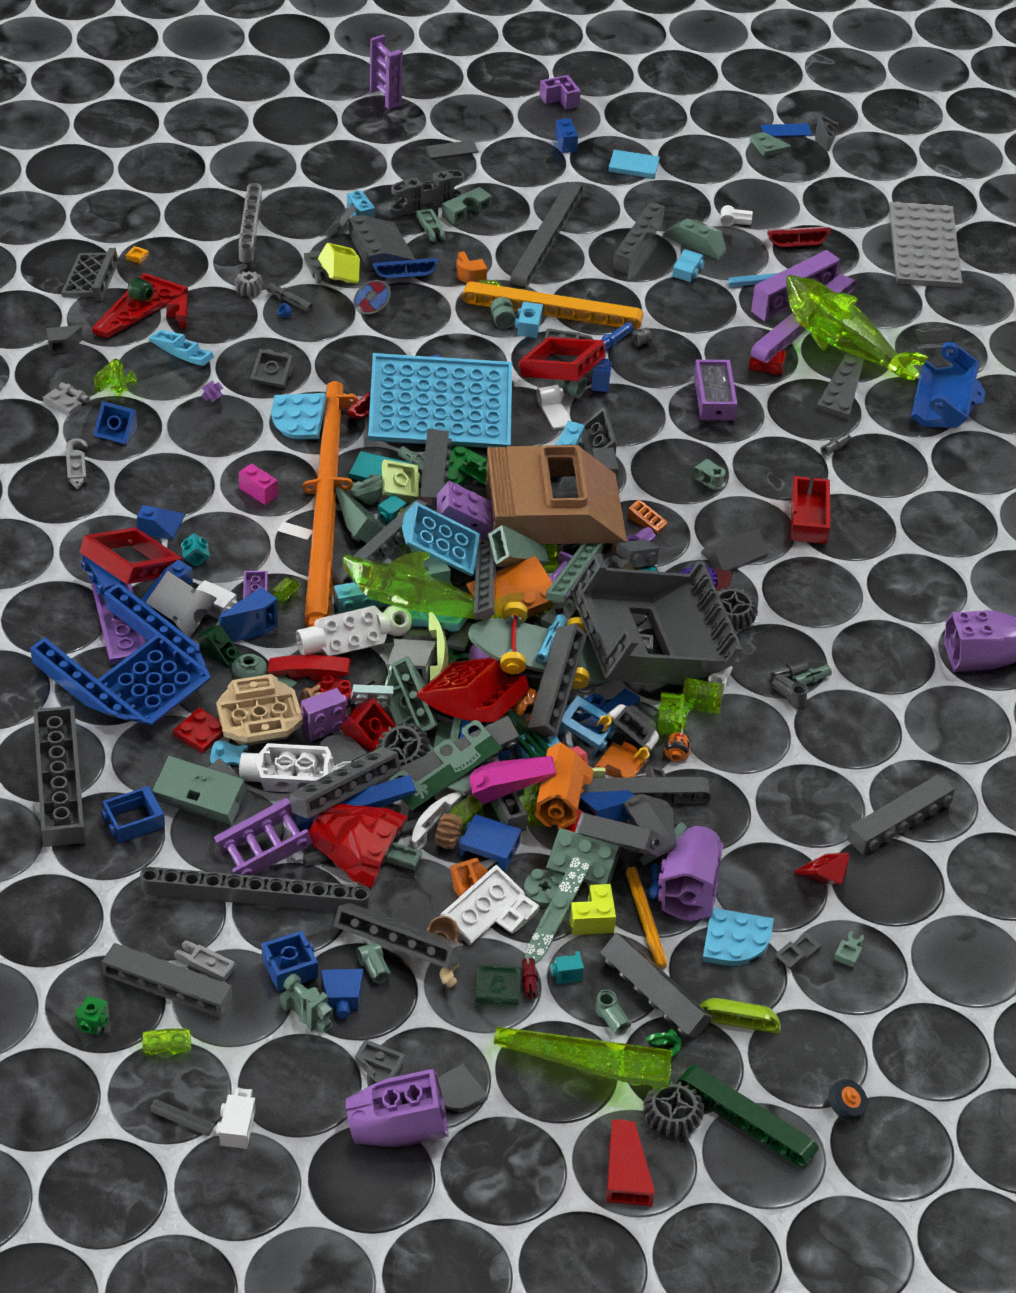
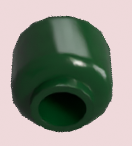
M135 278L128 284V294L131 298L141 303L152 298L154 290L150 282L142 278Z

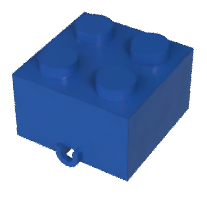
M303 931L261 943L262 961L277 992L285 989L283 987L284 981L294 973L301 978V984L318 979V961L313 953V945L308 943Z

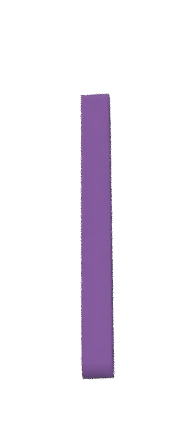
M839 274L756 342L751 350V356L768 363L776 355L777 351L780 352V350L785 349L853 291L856 280Z

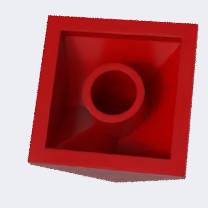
M823 854L794 870L795 875L830 885L842 884L843 877L846 876L849 854Z

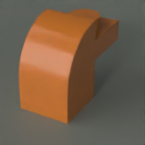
M464 251L458 252V259H456L457 278L465 283L487 282L488 268L483 259L469 261Z

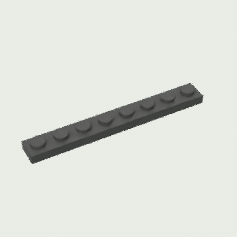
M490 542L479 545L477 549L474 615L476 620L488 619L495 614L496 565Z

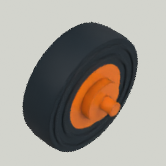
M842 1079L836 1082L829 1090V1103L834 1112L841 1118L854 1120L866 1111L868 1106L866 1093L855 1081Z

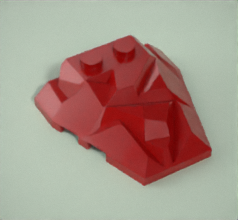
M336 804L317 814L308 832L313 842L311 845L324 856L330 858L337 868H341L347 873L353 882L373 889L381 873V864L395 836H399L407 816L389 808Z

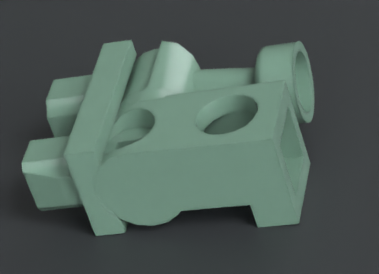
M295 973L288 976L283 984L286 991L280 995V1007L285 1011L291 1008L301 1017V1021L306 1024V1028L310 1031L317 1028L322 1034L332 1027V1021L329 1017L333 1014V1008L328 1005V995L324 992L320 994L318 988L315 987L308 990L301 985V978Z

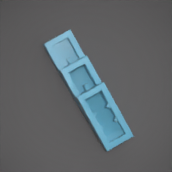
M159 330L149 337L150 342L164 351L190 363L204 366L214 358L212 351L202 350L198 343L186 341L184 334Z

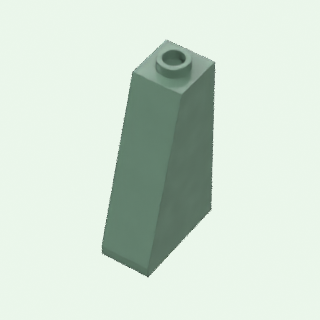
M501 525L488 534L496 566L509 567L535 555L541 565L549 562L544 545L508 527Z

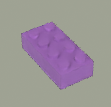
M244 571L243 599L260 587L267 591L268 571Z

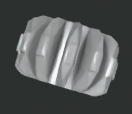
M250 271L237 274V278H235L237 293L241 294V296L246 295L248 298L249 296L255 297L256 294H260L263 287L261 275L256 272L251 273Z

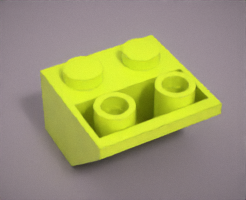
M327 243L318 260L328 272L329 277L333 280L358 284L360 258L352 248Z

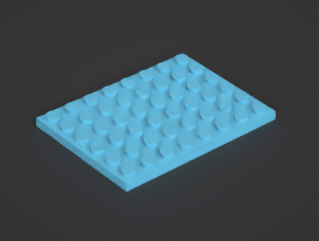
M373 353L368 440L426 444L427 430L435 429L449 431L448 438L452 439L451 446L495 448L496 446L498 448H506L511 446L512 362Z

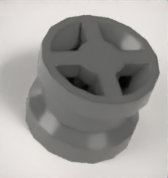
M647 327L641 331H633L632 339L635 346L640 347L642 344H651L652 336Z

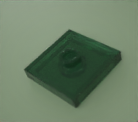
M478 963L475 1003L519 1005L521 966Z

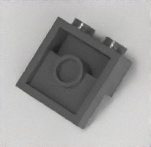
M259 349L250 377L251 382L285 388L287 378L290 377L294 365L293 355L286 352H274L270 349Z

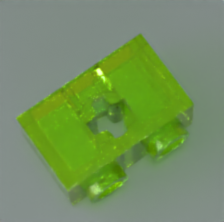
M661 692L658 734L670 735L676 732L681 733V730L686 728L687 717H683V714L687 715L688 703H684L685 695Z

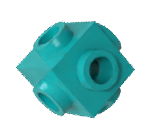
M193 533L181 543L183 559L195 567H198L210 557L208 542L204 537H199Z

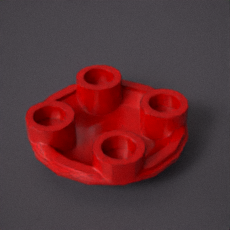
M331 675L323 676L322 681L318 683L320 688L315 691L324 693L337 688L341 694L345 695L347 700L352 692L350 681L333 678Z

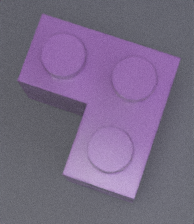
M569 75L540 80L539 96L545 104L560 101L565 109L580 106L581 91Z

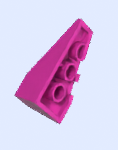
M546 756L492 762L475 769L469 776L472 794L484 805L557 774L553 757Z

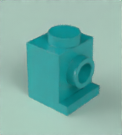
M576 951L575 955L557 957L554 963L550 964L551 976H555L557 985L583 981L584 967L579 951Z

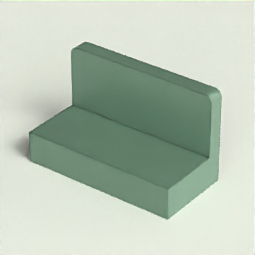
M454 717L453 723L438 722L434 748L446 739L452 742L460 739L462 719Z

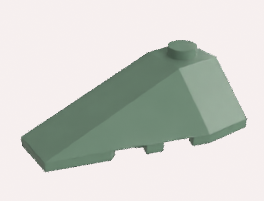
M339 487L336 488L346 527L352 533L351 537L358 542L362 540L368 543L386 525L375 519V515L366 510L351 494Z

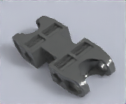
M445 170L433 173V180L421 183L415 177L393 184L391 193L401 197L391 205V212L396 215L414 214L416 211L422 210V205L432 202L438 208L442 207V203L464 194L462 190L454 189L456 185L464 180V173L460 170Z

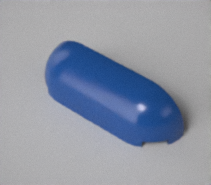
M438 258L372 263L376 274L385 279L421 277L431 274L436 269Z

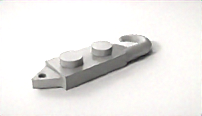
M76 438L66 444L68 483L79 489L83 482H87L85 454L82 451L73 450V445L83 444L84 447L88 445L83 439Z

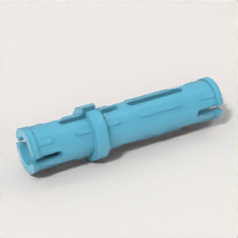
M557 615L553 624L549 626L547 636L536 655V659L539 662H547L557 627L565 626L567 623L565 616Z

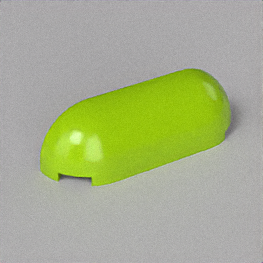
M710 998L700 1004L713 1017L710 1021L711 1023L780 1034V1020L777 1014L769 1007L722 998Z

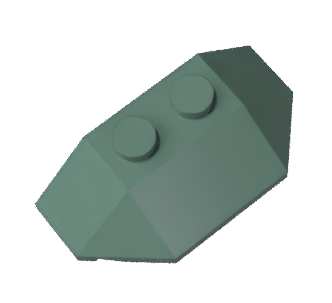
M695 219L680 221L663 233L664 237L717 260L726 253L722 231Z
M409 656L390 664L384 686H393L392 699H388L387 704L395 723L402 726L403 722H406L407 725L412 722L416 727L420 726L422 731L425 732L436 727L437 712L435 708L417 697V693L425 686V683Z

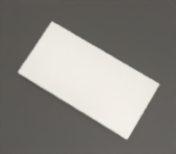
M495 865L445 909L440 916H448L455 920L460 929L459 936L470 946L496 923V919L508 906L512 907L526 893Z

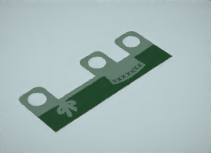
M474 720L462 728V733L471 743L463 751H460L449 739L444 740L434 748L435 754L444 764L415 783L413 780L417 793L402 799L411 810L417 808L502 749L479 721ZM478 726L481 729L480 735L471 737L468 734L469 727ZM443 745H450L453 748V752L449 756H443L440 753V748ZM401 770L390 777L389 781L396 779L398 776H407L409 774L405 770Z

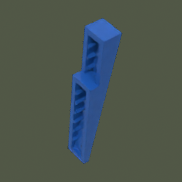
M407 775L370 786L338 804L381 808L413 795L417 791L411 776ZM297 814L292 817L297 828L302 832L305 829L309 831L316 815L309 819Z

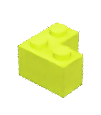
M611 884L590 885L588 902H571L570 925L572 935L614 933L616 913Z

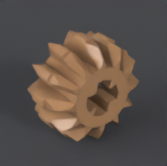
M444 813L440 817L435 835V842L438 846L445 849H454L456 847L463 822L461 817L451 813Z

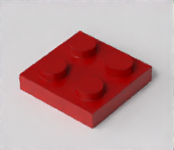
M201 708L196 709L173 729V736L203 754L224 736L220 720Z

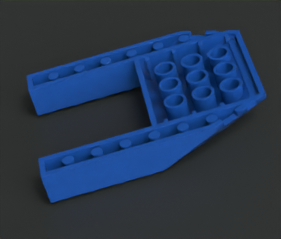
M118 582L104 592L106 608L148 640L145 644L98 680L45 637L30 648L32 662L85 706L110 716L152 726L210 681L211 677L201 656L198 644Z

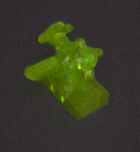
M116 358L94 376L96 391L102 392L107 386L112 384L114 386H111L110 389L115 391L118 396H121L124 391H128V387H125L128 382H131V385L137 383L134 371L131 370L125 376L123 364H121V360Z

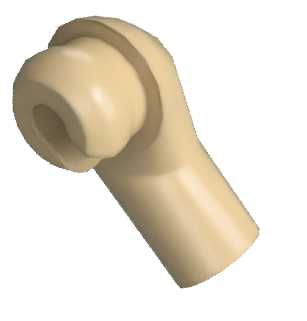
M459 964L450 968L443 967L439 973L442 983L446 984L448 988H452L457 983V979L453 977V972Z

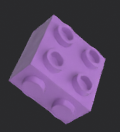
M335 688L301 701V714L303 717L301 729L310 741L340 731L339 727L348 718L346 713L348 702L345 695Z

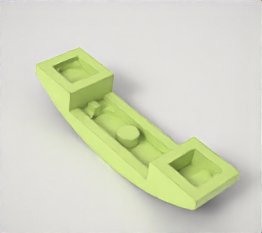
M429 612V631L433 638H437V665L430 666V681L448 666L447 640L433 612Z

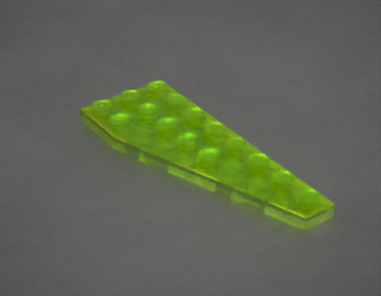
M496 1027L495 1045L627 1082L634 1086L642 1084L656 1089L669 1088L672 1050Z

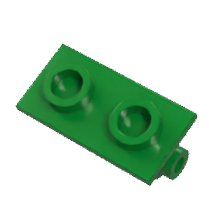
M465 455L459 469L486 486V466H482V463L474 459L473 456Z

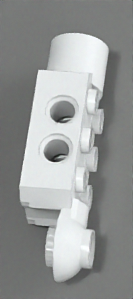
M392 605L387 607L383 613L376 606L319 618L315 620L314 626L296 630L298 649L300 654L304 656L316 653L336 656L378 646L385 642L387 634L393 636L406 634L411 628L412 616L405 607ZM395 615L401 617L402 622L400 625L395 623Z
M267 743L259 754H241L239 777L244 779V781L261 782L264 791L294 792L351 763V761L334 765L332 754L329 748L325 746Z

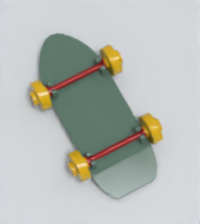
M509 602L503 606L502 618L485 619L470 627L468 636L471 642L488 656L500 661V667L504 672L519 674L526 668L544 673L547 662H539L536 659V655L547 636L548 628L523 623L527 619V607L524 604ZM581 617L567 620L565 626L576 624L587 634ZM588 638L585 640L571 689H582L588 684H604L607 682L591 641Z

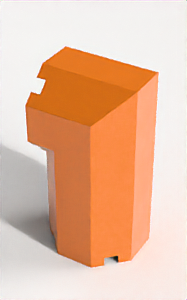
M559 742L547 750L546 756L553 757L557 775L541 781L535 816L545 826L552 827L553 824L558 825L557 828L564 829L576 822L580 796L584 791L582 787L585 783L589 785L592 782L594 770L576 752Z

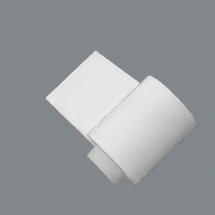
M558 385L537 388V401L552 430L564 429L568 420H571L561 403L564 397L563 389Z

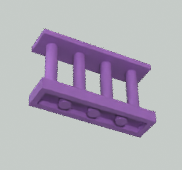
M385 35L370 39V92L380 90L385 95V107L391 109L402 105L403 52L401 50L390 52L385 47Z
M288 797L214 837L221 853L224 854L229 851L237 867L232 869L234 874L254 876L313 844L307 829L300 832L291 818L296 814L292 813L291 802ZM284 821L292 837L281 842L273 827ZM266 831L274 847L263 852L255 836ZM247 841L255 857L244 862L236 847Z

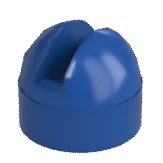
M283 303L279 307L277 314L283 318H288L292 314V308L288 304Z

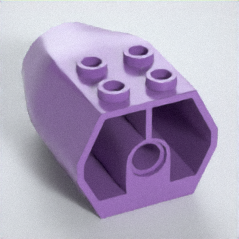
M990 610L952 612L945 624L944 645L953 672L992 670L1016 663V617Z
M693 826L686 829L676 839V848L668 851L667 858L662 860L661 871L663 873L659 874L658 886L662 887V889H659L658 901L662 902V911L687 921L712 916L718 888L719 862L723 850V843H721L718 834L713 830L702 826Z
M434 1069L388 1078L346 1098L348 1123L355 1144L404 1147L449 1137L444 1099L439 1079Z

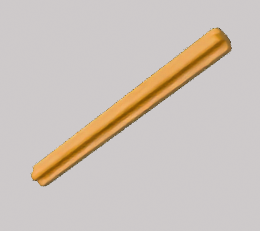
M628 867L626 869L627 880L654 963L660 969H665L668 962L637 868Z

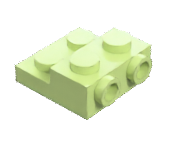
M384 459L382 462V495H395L406 503H412L419 499L421 490L419 489L420 473H418V465Z

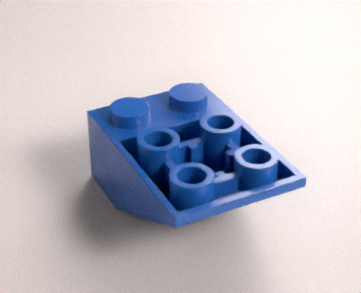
M260 587L243 600L237 602L233 607L224 611L219 616V624L232 642L264 636L278 626L277 598Z

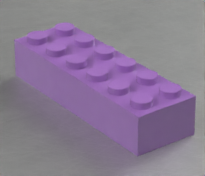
M825 250L756 284L751 312L765 322L809 300L838 276L840 259L828 250Z

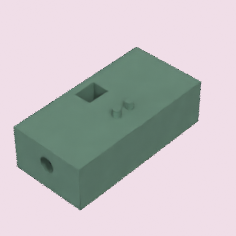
M168 756L152 792L157 802L232 825L247 792V787L244 779Z

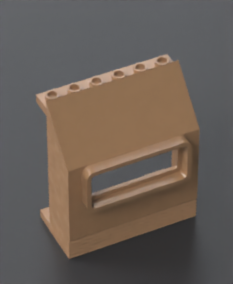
M578 445L507 446L506 448H498L496 446L495 448H487L485 491L486 499L492 502L493 530L503 525L540 544L609 543L610 548H612L611 555H618L616 554L617 543L627 542L616 474ZM575 476L578 498H553L550 477Z

